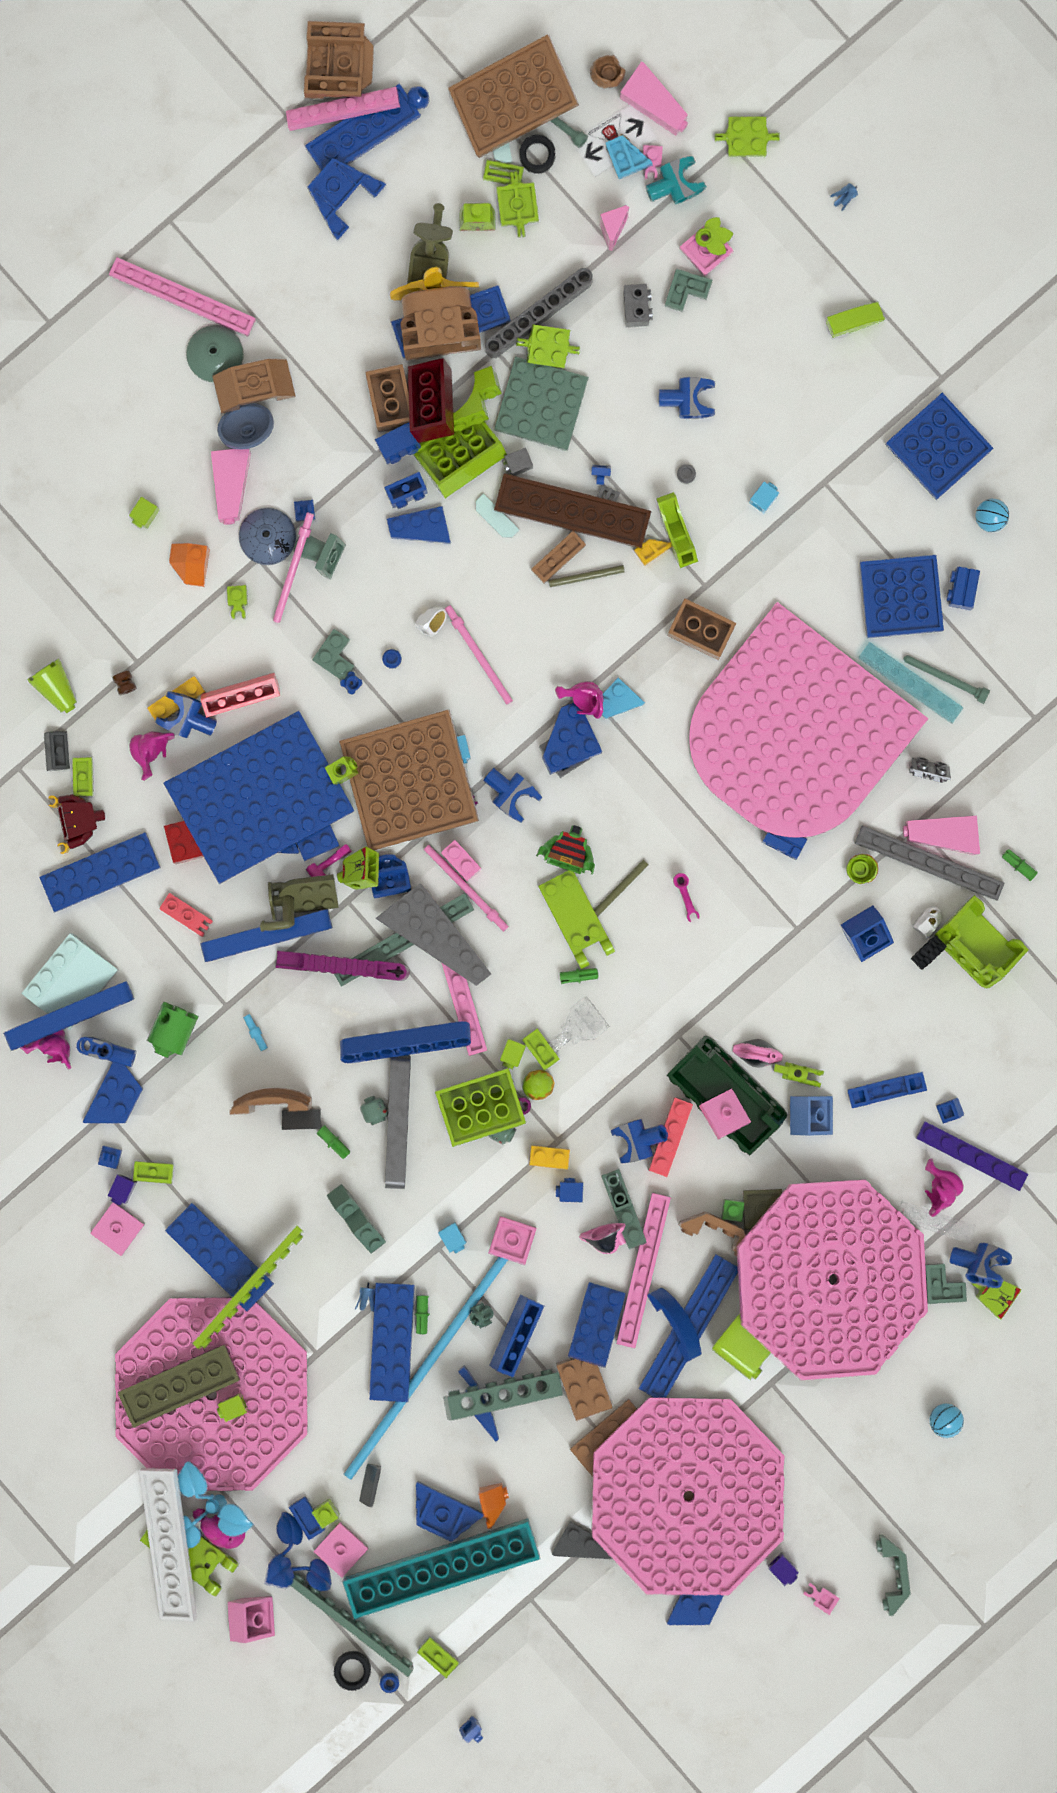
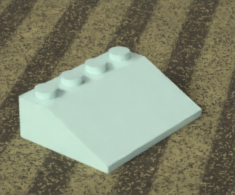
M70 933L21 994L49 1014L101 992L118 969L76 935Z

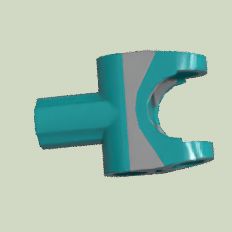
M693 156L674 160L660 168L663 179L645 186L651 202L671 194L674 204H679L695 197L706 189L705 182L690 183L683 177L684 171L696 162Z

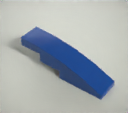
M462 1366L458 1373L468 1383L469 1387L478 1386L480 1388L466 1366ZM482 1394L480 1400L483 1404H485L487 1402V1399L484 1396V1394ZM492 1412L474 1415L495 1442H497L499 1435Z

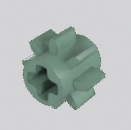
M481 1303L471 1308L473 1312L470 1313V1321L473 1325L483 1328L492 1324L490 1319L493 1318V1310L490 1306H484Z

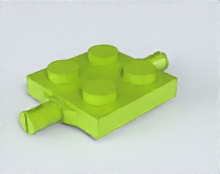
M728 117L727 132L715 133V141H726L728 157H766L768 141H779L780 133H768L766 117Z
M512 171L510 172L511 184L496 187L501 227L517 226L518 237L521 238V230L522 237L526 236L524 225L539 222L534 183H520L518 171H514V175Z
M532 324L531 334L528 339H516V341H520L516 342V346L527 347V363L565 368L568 353L577 355L580 353V351L573 350H580L579 346H570L569 329Z

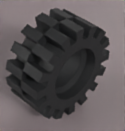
M935 935L912 956L911 960L923 970L947 946Z

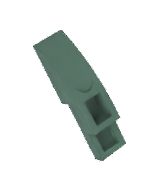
M620 1170L602 1175V1180L618 1222L625 1223L622 1233L629 1250L646 1244L647 1241Z

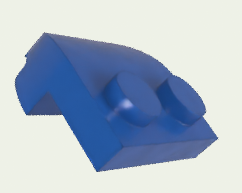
M387 854L380 856L378 886L372 887L374 899L410 892L411 885L406 863L395 855Z

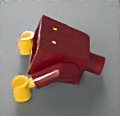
M74 794L59 796V798L52 795L48 797V799H55V803L48 806L58 809L64 841H68L57 845V847L65 846V851L60 852V854L68 853L70 849L84 845L93 836V831L97 829L96 822L105 821L104 810L93 811L92 803L86 802L84 798Z

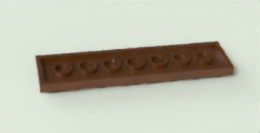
M505 473L503 474L494 508L496 512L642 549L651 516L650 510Z

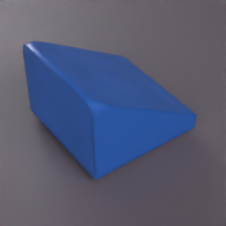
M958 1098L936 1105L943 1124L964 1116Z

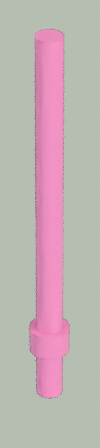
M306 513L303 526H300L298 532L300 536L273 618L274 622L280 623L306 539L309 538L311 533L310 526L314 517L312 513Z
M449 605L445 610L452 620L451 624L455 629H458L500 696L508 705L513 701L463 625L465 623L462 618L458 617L452 606Z
M430 845L425 847L424 851L487 914L486 917L504 932L509 926L499 917L500 914L495 909L492 910Z

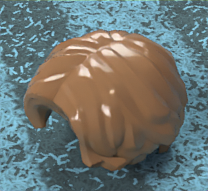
M606 55L596 59L590 68L592 81L603 89L617 87L623 81L626 70L619 65L615 55Z

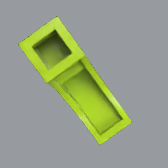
M492 366L474 372V387L469 399L459 410L453 413L454 432L461 431L474 424H480L489 419L484 400L492 399L502 394L497 374Z
M672 492L656 498L663 527L670 539L673 554L680 568L698 562L696 550L684 523L675 493Z

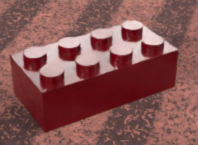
M444 358L408 366L410 433L418 443L454 435L452 369Z

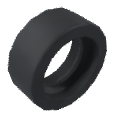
M532 135L523 141L520 147V162L528 172L540 174L548 171L553 166L555 147L549 138L543 135ZM533 144H542L549 152L548 159L541 165H534L526 157L527 149Z
M358 1651L343 1653L337 1659L334 1667L336 1682L341 1688L348 1691L361 1689L367 1684L371 1675V1665L368 1658ZM355 1659L363 1665L364 1674L359 1681L349 1682L343 1678L341 1667L346 1661Z

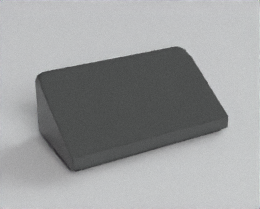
M67 731L44 733L47 771L69 770Z
M321 1109L304 1111L282 1110V1130L321 1129Z
M367 1464L359 1499L361 1503L368 1507H373L381 1473V1466Z

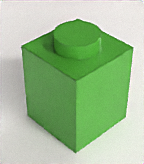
M724 1199L721 1218L742 1222L744 1202Z

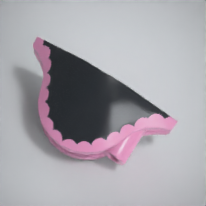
M753 1039L733 1045L732 1050L734 1054L748 1065L757 1068L781 1062L783 1054L761 1039Z
M625 1223L602 1225L581 1233L579 1238L592 1245L600 1253L612 1254L617 1251L619 1245L626 1243L621 1233L625 1228Z

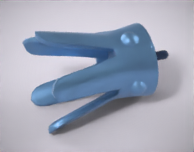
M848 183L840 191L830 195V197L842 195L834 203V206L837 207L842 203L844 206L841 210L843 211L851 199L858 195L857 186L854 187Z
M369 1282L367 1283V1288L360 1287V1297L355 1310L360 1299V1310H365L369 1297L370 1309L374 1312L375 1289L369 1288Z

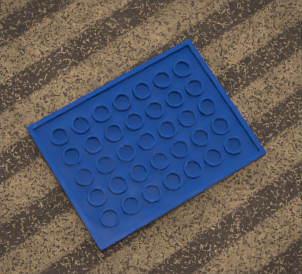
M299 711L163 782L218 884L229 880L354 812L341 785L332 783L325 769L329 764Z

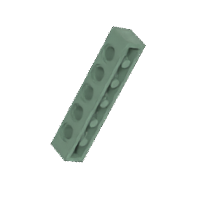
M552 1369L541 1371V1375L534 1376V1373L522 1375L523 1379L515 1380V1377L504 1379L502 1384H497V1381L486 1383L484 1388H478V1386L468 1387L467 1391L462 1393L459 1390L450 1391L448 1396L443 1397L447 1420H457L562 1396L559 1372H552ZM541 1380L543 1382V1389L538 1391L536 1383ZM521 1384L525 1387L523 1395H519L517 1391ZM501 1389H505L507 1392L503 1400L499 1397ZM483 1393L488 1395V1401L485 1404L480 1400ZM465 1397L470 1401L469 1406L466 1408L462 1406V1400Z

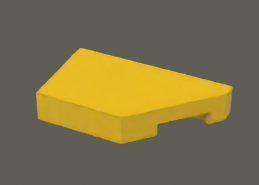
M648 539L643 543L642 549L636 548L634 552L643 565L646 566L672 546L671 542Z

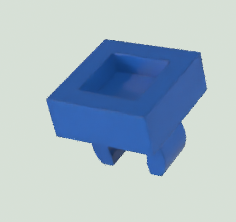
M592 465L591 475H597L596 484L604 485L605 476L611 475V466Z
M313 500L294 502L296 522L304 521L307 512L314 514L313 520H315Z
M102 1146L98 1165L118 1169L122 1150Z
M474 1716L459 1729L462 1738L467 1743L472 1739L479 1743L483 1739L480 1732L482 1728Z

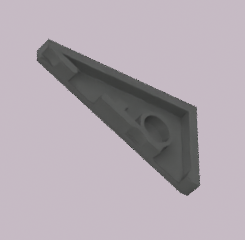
M571 1521L552 1552L553 1556L612 1559L595 1541L591 1532Z

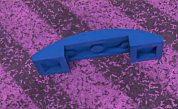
M923 1072L863 1085L848 1089L847 1091L853 1109L884 1100L927 1091Z
M663 1288L649 1293L647 1296L657 1312L663 1311L681 1341L677 1347L686 1362L702 1355L695 1328L678 1301Z

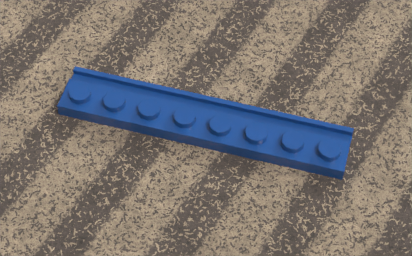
M717 1254L714 1255L684 1308L695 1328L698 1339L701 1338L738 1273L736 1265ZM673 1329L639 1386L640 1390L653 1398L667 1397L686 1364L685 1358L677 1347L681 1341Z

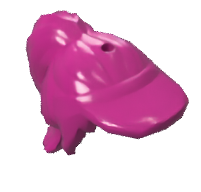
M581 682L569 689H565L562 686L555 688L558 699L573 697L574 704L581 710L577 711V714L593 715L596 719L602 716L604 698L602 690L595 683Z
M152 731L144 735H135L130 740V753L143 770L141 780L145 781L153 775L149 763L154 761L161 751L163 757H166V745L169 740L175 738L174 733Z
M64 1030L20 1047L26 1054L35 1049H40L43 1054L53 1056L52 1059L47 1060V1063L61 1061V1063H65L68 1070L71 1069L69 1060L70 1046L64 1038Z
M931 1158L928 1160L925 1170L934 1175L935 1178L932 1181V1193L928 1190H925V1193L932 1202L929 1215L935 1217L941 1210L950 1207L954 1203L956 1196L963 1192L964 1185L961 1178L955 1173L936 1168Z
M198 1508L193 1511L192 1516L194 1519L202 1515L205 1509ZM218 1515L212 1518L205 1516L199 1521L201 1522L200 1528L203 1534L213 1545L232 1549L238 1547L244 1541L245 1533L238 1536L225 1535L218 1527L219 1520L221 1519Z

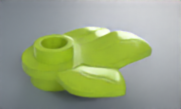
M719 217L707 220L704 228L699 229L695 236L697 244L701 247H706L714 255L726 254L724 244L733 236L732 231L720 227ZM703 235H706L708 237V240L703 241L701 237Z

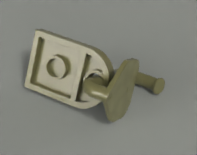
M437 203L433 206V224L417 223L414 227L413 233L421 239L414 244L411 251L407 284L423 280L424 273L433 267L440 268L442 277L447 279L449 251L443 241L451 240L453 230L449 227L441 226L444 211L443 204Z
M334 874L292 879L285 883L268 882L269 903L274 922L262 920L260 930L264 932L291 928L295 924L294 912L339 908ZM274 891H279V897L274 895ZM282 906L283 909L282 921H275L276 907Z

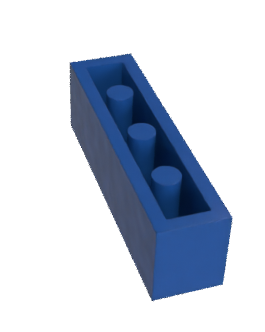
M520 1294L491 1360L490 1367L505 1375L514 1377L544 1309V1305Z

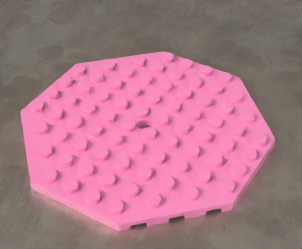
M867 1180L789 1184L737 1246L741 1325L800 1380L876 1375L887 1359L889 1360L898 1349V1345L904 1338L908 1337L918 1321L928 1312L924 1234L919 1229H916ZM835 1274L837 1282L831 1285L828 1279L830 1275Z
M232 1297L170 1298L115 1354V1437L146 1468L177 1469V1474L179 1475L184 1464L189 1461L205 1477L207 1491H253L308 1434L307 1351L258 1302L248 1312L239 1305L237 1307L238 1312L231 1319L228 1317L224 1321L225 1327L218 1334L215 1332L210 1337L212 1339L210 1344L205 1349L203 1347L198 1349L192 1343L228 1304ZM226 1345L240 1381L216 1391L217 1396L215 1399H209L207 1396H204L135 1428L132 1427L117 1392L219 1346ZM242 1393L249 1411L225 1422L224 1418L221 1419L218 1415V1403Z
M648 1398L593 1452L592 1537L645 1594L730 1595L784 1540V1455L731 1399ZM688 1490L692 1491L694 1495L693 1499L689 1502L683 1498L684 1492Z

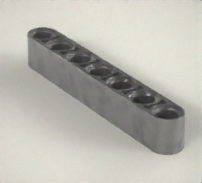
M587 268L579 269L496 332L485 343L486 354L490 358L499 357L514 346L516 342H519L516 341L517 338H524L531 333L532 324L541 325L582 294L592 284V272ZM582 275H586L589 278V280L587 282H581L579 280V277ZM572 287L574 292L567 294L564 292V289ZM556 298L559 300V303L551 305L549 300ZM540 309L544 314L541 317H537L534 315V312ZM526 321L529 323V326L521 328L519 323ZM510 332L514 337L511 340H507L504 338L505 333ZM496 344L499 346V349L497 351H490L489 346Z
M411 1056L391 1057L385 1188L405 1189Z

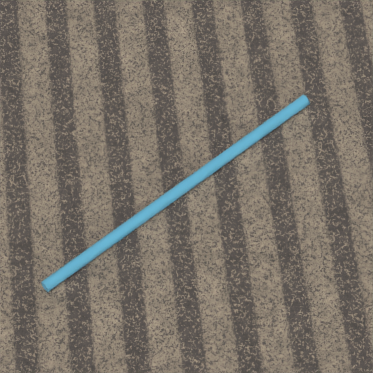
M498 1257L410 1380L409 1398L472 1312L471 1308L477 1305L508 1260ZM395 1402L345 1471L344 1475L348 1479L352 1480L407 1402Z

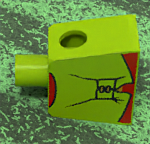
M489 203L463 204L459 211L460 231H495V210Z
M364 847L343 860V871L337 874L338 881L355 890L377 887L379 853Z
M1004 1280L999 1288H990L972 1283L973 1286L979 1289L976 1298L1000 1320H1002L1022 1290Z

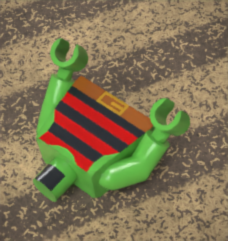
M576 825L571 826L569 833L562 831L560 835L553 836L543 846L539 847L536 854L537 857L538 855H543L545 857L544 860H547L546 863L578 874H581V872L585 873V870L591 871V874L594 873L595 864L593 863L594 858L591 848L587 845V839L580 837L582 828Z

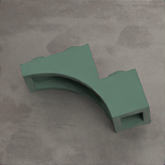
M342 1184L326 1195L334 1209L345 1220L353 1235L370 1253H373L386 1243L383 1236L373 1226L352 1195Z

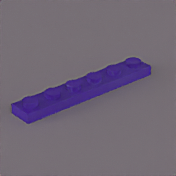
M925 1121L916 1136V1139L1018 1191L1021 1190L1028 1176L1024 1171Z

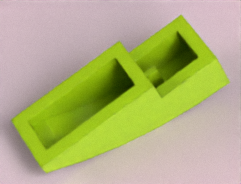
M875 302L829 316L826 319V323L832 338L882 322L885 318L879 302Z

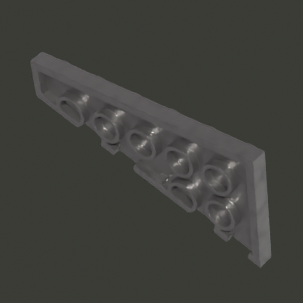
M421 883L375 918L476 986L491 975L487 967Z

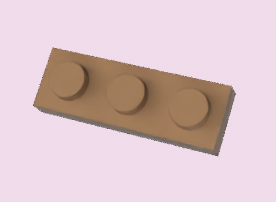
M572 531L540 560L531 571L545 584L578 554L586 544Z

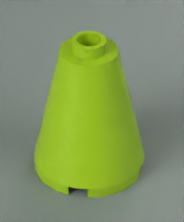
M59 658L27 679L60 712L65 711L67 714L76 708L74 705L77 702Z

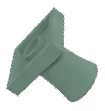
M330 533L326 543L310 535L306 539L301 558L317 562L315 569L324 577L331 579L346 544L337 535Z

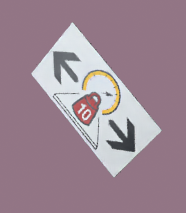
M629 105L586 131L585 134L588 135L586 143L581 148L575 147L595 177L613 166L605 142L623 135L633 146L641 149L644 145L656 140L657 137L641 112Z

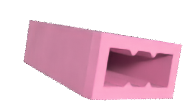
M641 61L620 92V99L676 136L679 131L683 132L686 128L688 114L648 66Z
M250 449L211 451L218 519L224 525L235 524V521L240 520L251 451Z
M977 815L913 820L905 822L906 825L903 826V836L907 837L908 842L970 855L980 854Z

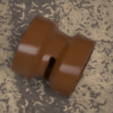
M124 671L112 677L114 683L118 686L119 696L137 689L135 683L131 680L132 675L130 671Z

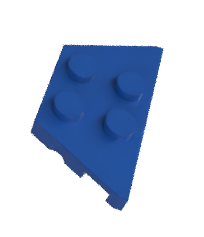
M112 1063L83 1120L84 1123L127 1122L143 1088L125 1065Z
M417 1481V1526L452 1542L479 1519L483 1518V1512Z
M680 1595L667 1620V1624L710 1625L724 1595Z

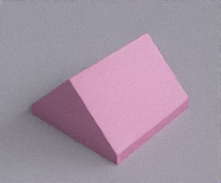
M627 205L600 214V227L610 251H613L628 219L629 206Z

